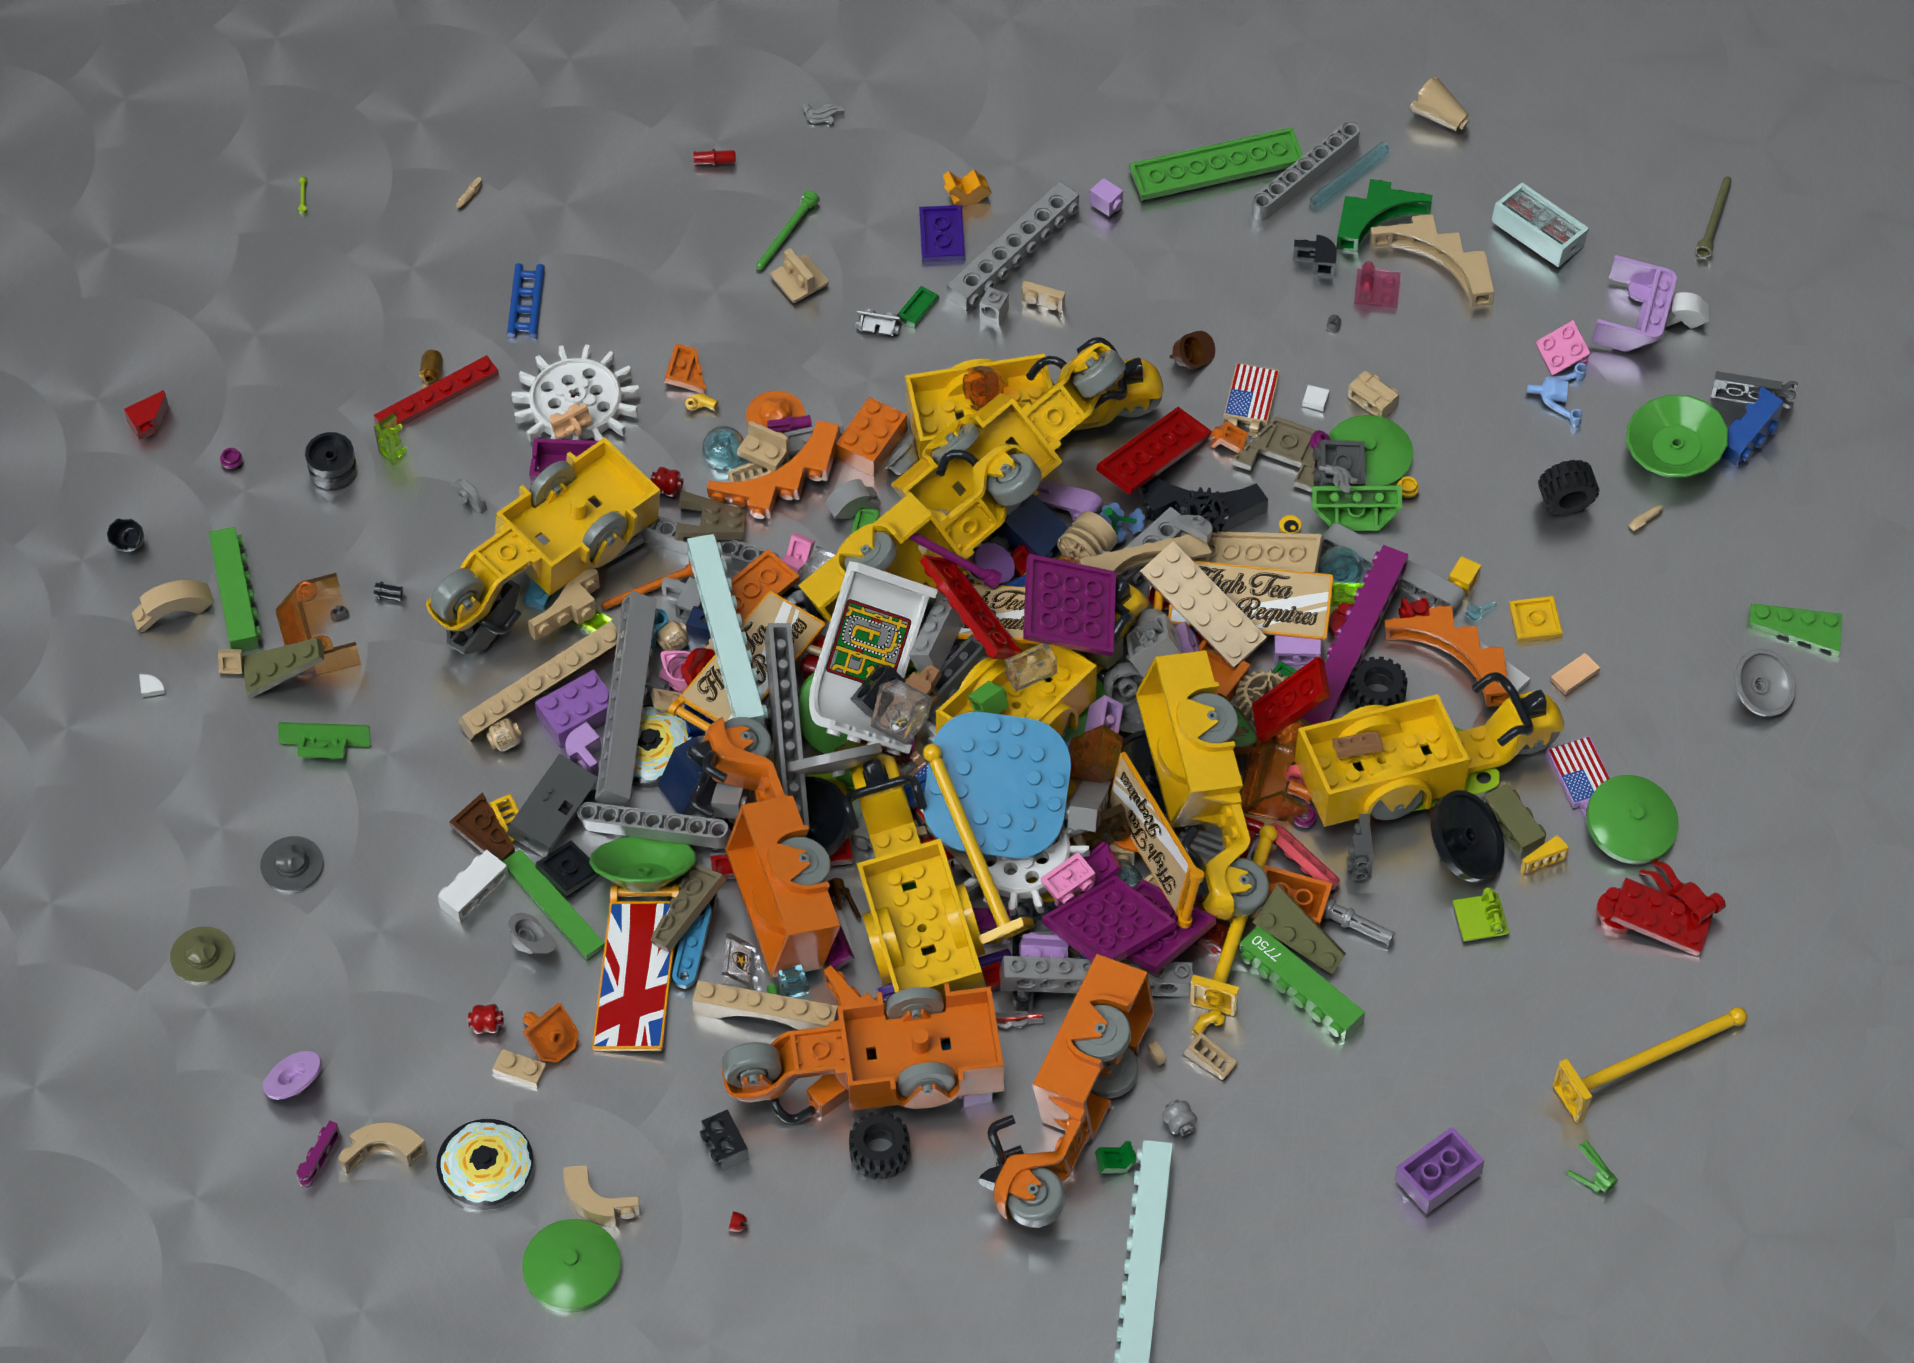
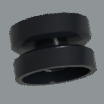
M337 432L322 433L311 439L306 446L305 458L309 475L317 486L324 489H338L346 486L354 479L357 473V462L353 445L345 435Z

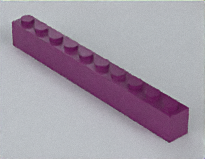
M1383 545L1380 552L1376 551L1372 560L1374 565L1371 570L1366 571L1363 578L1364 585L1362 589H1357L1354 596V601L1356 602L1353 607L1349 606L1345 615L1347 620L1344 625L1339 626L1336 633L1337 640L1335 644L1331 643L1327 652L1329 657L1325 663L1330 697L1292 723L1290 730L1293 731V741L1297 742L1298 728L1333 720L1350 685L1351 673L1357 664L1360 665L1408 566L1407 553Z

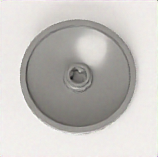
M881 743L800 759L788 762L790 772L801 774L832 773V777L845 775L846 769L853 768L882 753Z

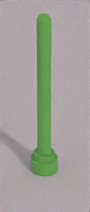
M806 190L802 195L799 208L757 262L756 268L758 270L764 269L806 211L815 208L819 203L820 198L815 192Z

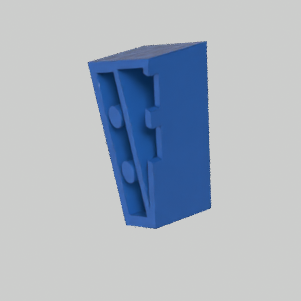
M1763 386L1758 391L1759 397L1753 405L1749 402L1745 407L1747 413L1740 420L1735 419L1728 428V446L1722 457L1736 467L1743 461L1747 462L1752 456L1753 451L1756 448H1761L1766 442L1767 437L1770 434L1774 435L1780 427L1779 419L1784 401Z

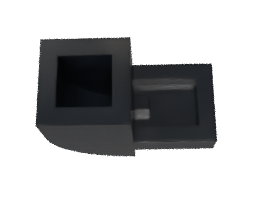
M1316 235V241L1294 240L1293 260L1314 261L1313 275L1335 277L1337 249L1329 238Z

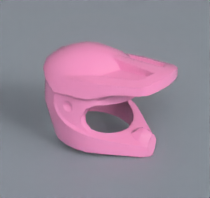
M663 651L660 655L663 668L659 675L668 681V685L672 689L683 693L688 687L685 677L681 674V666L685 664L686 659L677 657H687L690 652Z

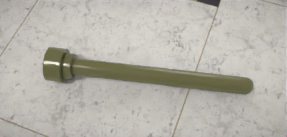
M1729 176L1723 178L1704 238L1698 241L1695 253L1699 257L1709 258L1712 255L1714 249L1713 235L1731 184Z

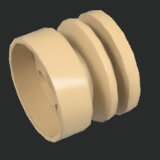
M1083 511L1072 523V526L1059 537L1057 545L1062 555L1069 562L1078 564L1079 559L1083 557L1099 555V552L1102 550L1106 552L1111 551L1117 544L1118 538L1112 526L1104 518L1096 513Z

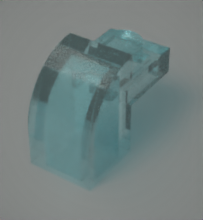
M801 964L779 971L777 979L783 996L796 998L809 994V984Z

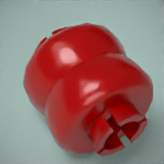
M659 467L657 472L653 471L650 478L661 490L660 494L674 497L677 491L681 492L684 478H680L681 474L678 470H669L665 467Z
M496 1004L486 1006L475 1005L472 1013H468V1021H471L468 1022V1025L473 1027V1031L476 1034H483L485 1032L497 1033L500 1025L503 1026L504 1017H501L504 1015L503 1011H499Z

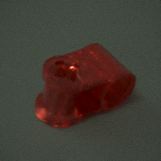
M1216 923L1215 926L1192 945L1205 949L1213 955L1220 956L1229 928Z

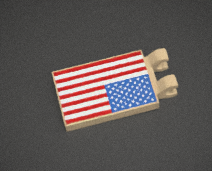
M1236 363L1224 412V420H1228V422L1237 427L1239 422L1250 424L1249 437L1256 438L1260 426L1265 427L1268 424L1280 370Z

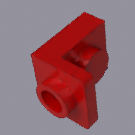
M1406 598L1401 599L1398 612L1400 618H1410L1418 615L1429 616V608L1431 607L1426 598L1410 603Z

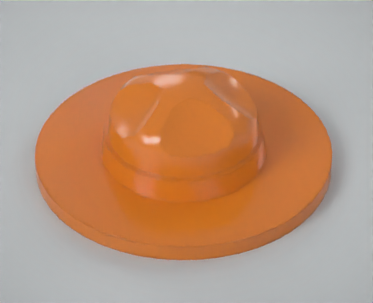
M768 391L758 395L750 402L746 411L747 424L752 421L762 424L767 428V421L787 418L789 415L791 417L805 416V409L801 401L788 392Z

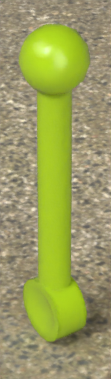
M302 176L299 178L301 184V205L298 207V211L300 214H305L307 212L305 206V184L307 183V178Z

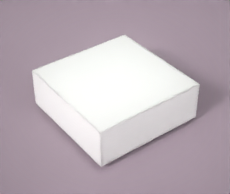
M1308 385L1302 406L1324 411L1329 390Z

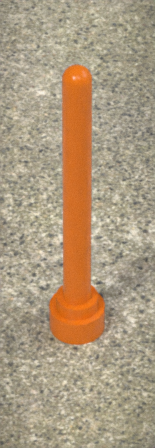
M690 561L684 569L603 601L601 604L602 609L607 610L622 604V600L632 591L646 594L661 588L665 577L679 580L688 576L694 577Z

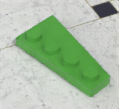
M1751 603L1749 615L1750 628L1775 636L1780 634L1788 637L1790 641L1796 643L1801 641L1810 644L1811 648L1817 650L1822 648L1831 651L1832 655L1839 656L1842 614Z

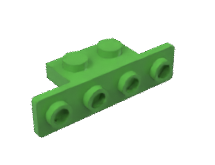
M278 723L279 743L298 745V757H306L308 759L317 757L335 760L344 758L347 746L370 747L371 744L369 725Z

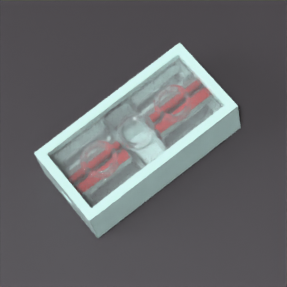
M1520 183L1495 203L1491 222L1557 267L1584 247L1589 230L1587 226L1524 183Z

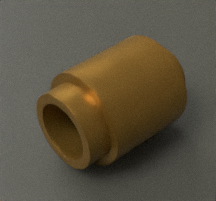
M427 350L422 355L419 376L427 383H434L441 379L443 358L439 351Z

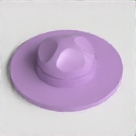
M301 1051L286 1057L274 1066L266 1076L263 1084L265 1094L275 1100L301 1094L318 1076L322 1067L321 1058L313 1051Z

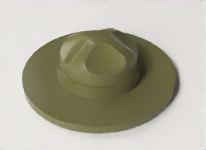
M197 927L183 933L173 944L170 953V961L175 973L181 979L194 984H205L219 979L229 970L234 960V948L230 938L221 930L213 927Z

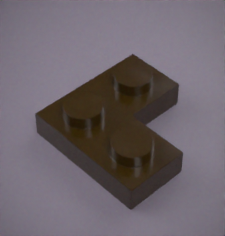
M1118 804L1100 813L1103 825L1099 826L1096 832L1088 831L1082 834L1083 843L1089 846L1090 852L1103 841L1111 844L1131 835L1126 812L1122 804Z

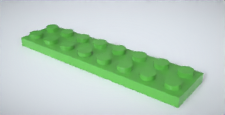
M1293 127L1133 162L1129 164V169L1141 201L1286 169L1299 160L1303 153Z

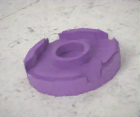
M986 543L973 553L974 564L985 570L994 569L1002 574L998 586L1006 584L1013 577L1015 571L1014 561L1009 552L1002 546L995 543Z

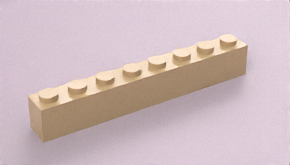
M612 621L608 622L462 715L458 720V724L471 741L488 730L492 724L507 718L616 648L618 629Z

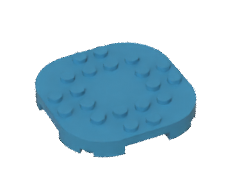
M986 712L964 713L944 724L936 734L933 743L937 744L942 750L941 758L948 770L982 854L1017 861L1034 858L1051 847L1058 838L1063 826L1071 771L1069 750L1059 733L1049 725L1038 720ZM929 762L924 791L927 807L923 809L927 827L936 839L941 838L943 846L955 852L964 853L966 850Z

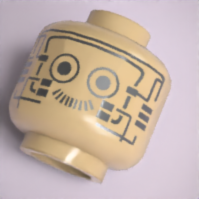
M670 621L657 633L658 638L656 641L664 651H680L689 644L686 626L683 622L678 624L676 621Z
M505 718L492 724L489 727V732L486 734L492 748L504 752L517 746L520 743L519 736L523 733L518 722L513 723L509 718Z

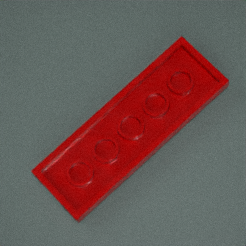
M1177 407L1099 462L1096 471L1131 495L1207 440L1212 431L1183 409Z
M924 555L919 562L924 567L925 574L933 579L938 591L946 596L949 600V605L961 616V621L973 632V637L986 649V654L994 660L1021 662L1026 656L958 565L945 558Z

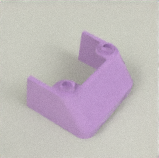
M1615 255L1608 279L1629 284V296L1634 300L1643 302L1636 329L1598 319L1591 343L1628 352L1661 339L1677 276L1670 269Z

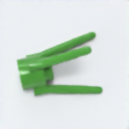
M1584 1140V1145L1579 1144L1578 1147L1598 1170L1592 1177L1595 1182L1593 1183L1571 1170H1568L1567 1174L1591 1187L1596 1193L1602 1190L1606 1194L1616 1185L1618 1179L1608 1169L1590 1143Z

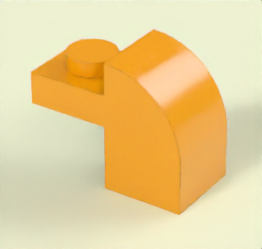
M974 169L961 179L950 171L942 175L946 183L944 187L950 194L954 205L965 207L976 204L992 193L986 178Z

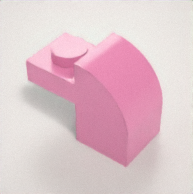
M796 532L791 536L787 555L781 558L784 563L800 575V581L791 588H795L802 582L814 559L811 555L815 541Z

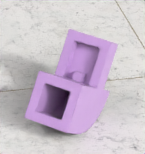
M585 722L568 735L565 743L566 754L569 760L593 775L598 776V762L592 755L601 750L600 737Z

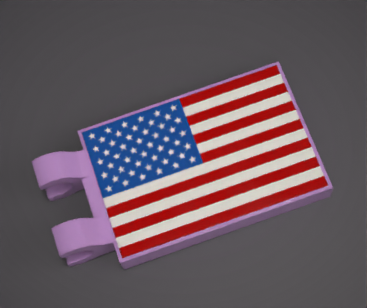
M1590 736L1547 748L1546 755L1572 808L1580 807L1585 820L1586 808L1591 795L1600 784L1610 779Z

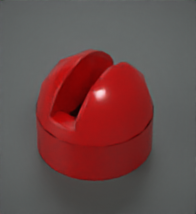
M733 1211L729 1231L741 1232L746 1228L740 1225L741 1222H747L744 1214Z

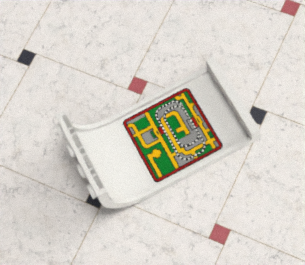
M849 561L810 688L809 709L814 723L828 728L826 733L840 737L841 733L847 734V740L860 743L862 739L868 741L867 745L881 743V746L887 747L886 752L900 756L901 752L910 753L912 745L898 741L896 736H888L880 724L882 718H884L883 716L887 713L885 707L878 716L868 715L853 703L850 698L878 664L891 666L904 679L910 661L909 653L916 641L929 597L936 598L938 589L858 562Z

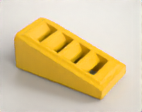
M511 793L489 804L506 834L509 829L507 824L511 823L519 811ZM507 806L510 807V809L502 813H500L499 811L500 809L505 808ZM511 813L514 814V816L511 818H508L506 820L503 819V817ZM508 835L512 843L517 841Z
M1558 835L1554 836L1522 859L1520 872L1524 875L1566 859L1569 846Z

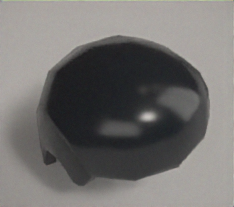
M118 518L109 525L107 531L108 542L121 552L135 551L143 543V528L133 519Z

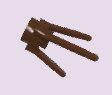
M841 878L828 880L827 882L830 885L828 893L831 901L837 904L838 910L842 909V901L846 897L856 917L860 919L861 915L851 897L849 888L845 887L844 881Z

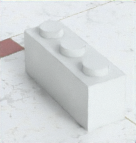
M488 850L476 856L465 871L459 872L455 880L440 891L438 895L440 908L461 924L509 878L507 865Z

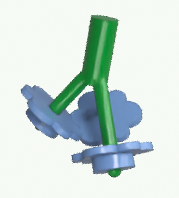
M1113 502L1109 506L1104 505L1102 507L1103 512L1099 514L1116 532L1117 543L1123 542L1125 537L1128 536V532L1124 531V528L1121 526L1123 521L1128 522L1127 528L1131 530L1132 534H1137L1138 531L1141 532L1144 529L1145 515L1142 514L1140 508L1135 509L1134 513H1130L1129 518L1123 517L1124 511L1120 509L1118 503Z

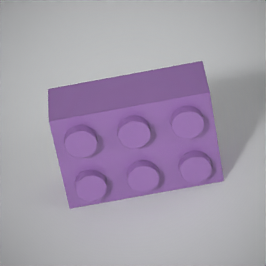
M592 670L535 701L536 714L561 749L565 747L568 735L583 723L587 722L593 730L605 725L610 691L597 673Z
M1452 1126L1397 1166L1395 1181L1427 1215L1479 1177L1483 1172L1484 1160Z

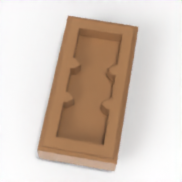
M1378 731L1332 739V746L1338 759L1383 751V743Z

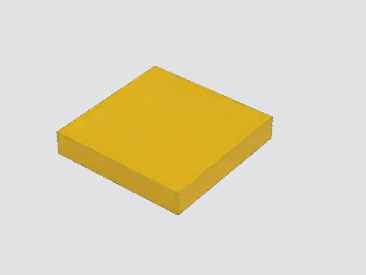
M1554 596L1509 601L1517 643L1562 638L1563 631Z

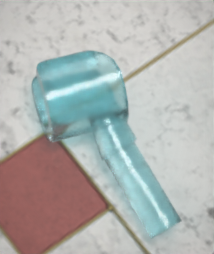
M1493 601L1484 606L1477 607L1474 603H1471L1467 607L1469 611L1465 614L1472 620H1477L1483 612L1496 607L1497 604Z

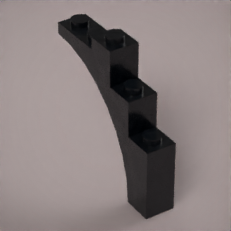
M1154 477L1137 490L1140 497H1142L1140 505L1142 514L1148 517L1152 523L1170 507L1181 514L1184 512L1180 510L1181 504H1185L1183 500L1185 496L1190 497L1191 490L1171 485L1158 477ZM1257 483L1239 490L1219 492V499L1222 497L1226 498L1223 505H1229L1228 511L1225 512L1229 514L1227 520H1224L1226 522L1224 528L1219 526V531L1226 532L1268 511V498ZM1209 506L1206 508V510L1204 509L1203 511H1201L1200 516H1203V514L1208 512Z

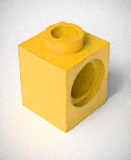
M1461 556L1449 574L1448 581L1461 587L1466 597H1468L1480 578L1481 565Z

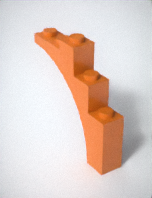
M817 420L809 440L785 465L762 477L747 481H709L707 485L708 497L721 503L723 501L730 502L738 507L748 506L749 515H752L754 518L771 519L777 496L785 500H799L806 477L814 481L828 480L836 452L835 443L841 435L839 425Z
M1452 606L1429 608V616L1418 615L1410 618L1384 620L1386 640H1408L1437 647L1464 664L1476 678L1477 682L1485 675L1493 672L1501 673L1507 678L1504 648L1491 646L1480 649L1478 627L1463 626L1461 628H1454ZM1496 681L1491 682L1482 689L1486 707L1501 706L1509 698L1507 691Z
M831 965L823 970L824 982L833 993L838 1006L877 1001V998L873 999L868 992L861 997L855 987H850L846 983V978L842 972L836 971ZM875 1048L866 1049L867 1058L875 1053ZM836 1074L822 1075L820 1079L807 1089V1101L816 1109L821 1117H824L849 1099L847 1089L836 1078Z

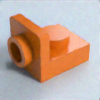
M1225 421L1219 427L1216 426L1212 431L1210 446L1216 448L1219 444H1222L1239 454L1244 448L1248 432Z

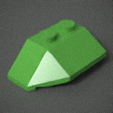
M1312 486V509L1329 527L1333 523H1338L1352 531H1379L1402 509V486H1351L1350 493L1342 491L1339 486Z

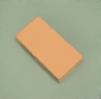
M1584 653L1553 674L1550 681L1566 696L1599 673L1600 667Z

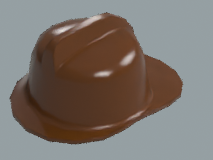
M1195 331L1177 340L1173 345V354L1169 357L1170 359H1175L1176 363L1181 367L1195 369L1207 365L1213 360L1215 356V343L1207 332Z

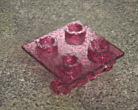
M1365 262L1362 269H1357L1354 304L1397 308L1401 272L1375 270L1372 262Z

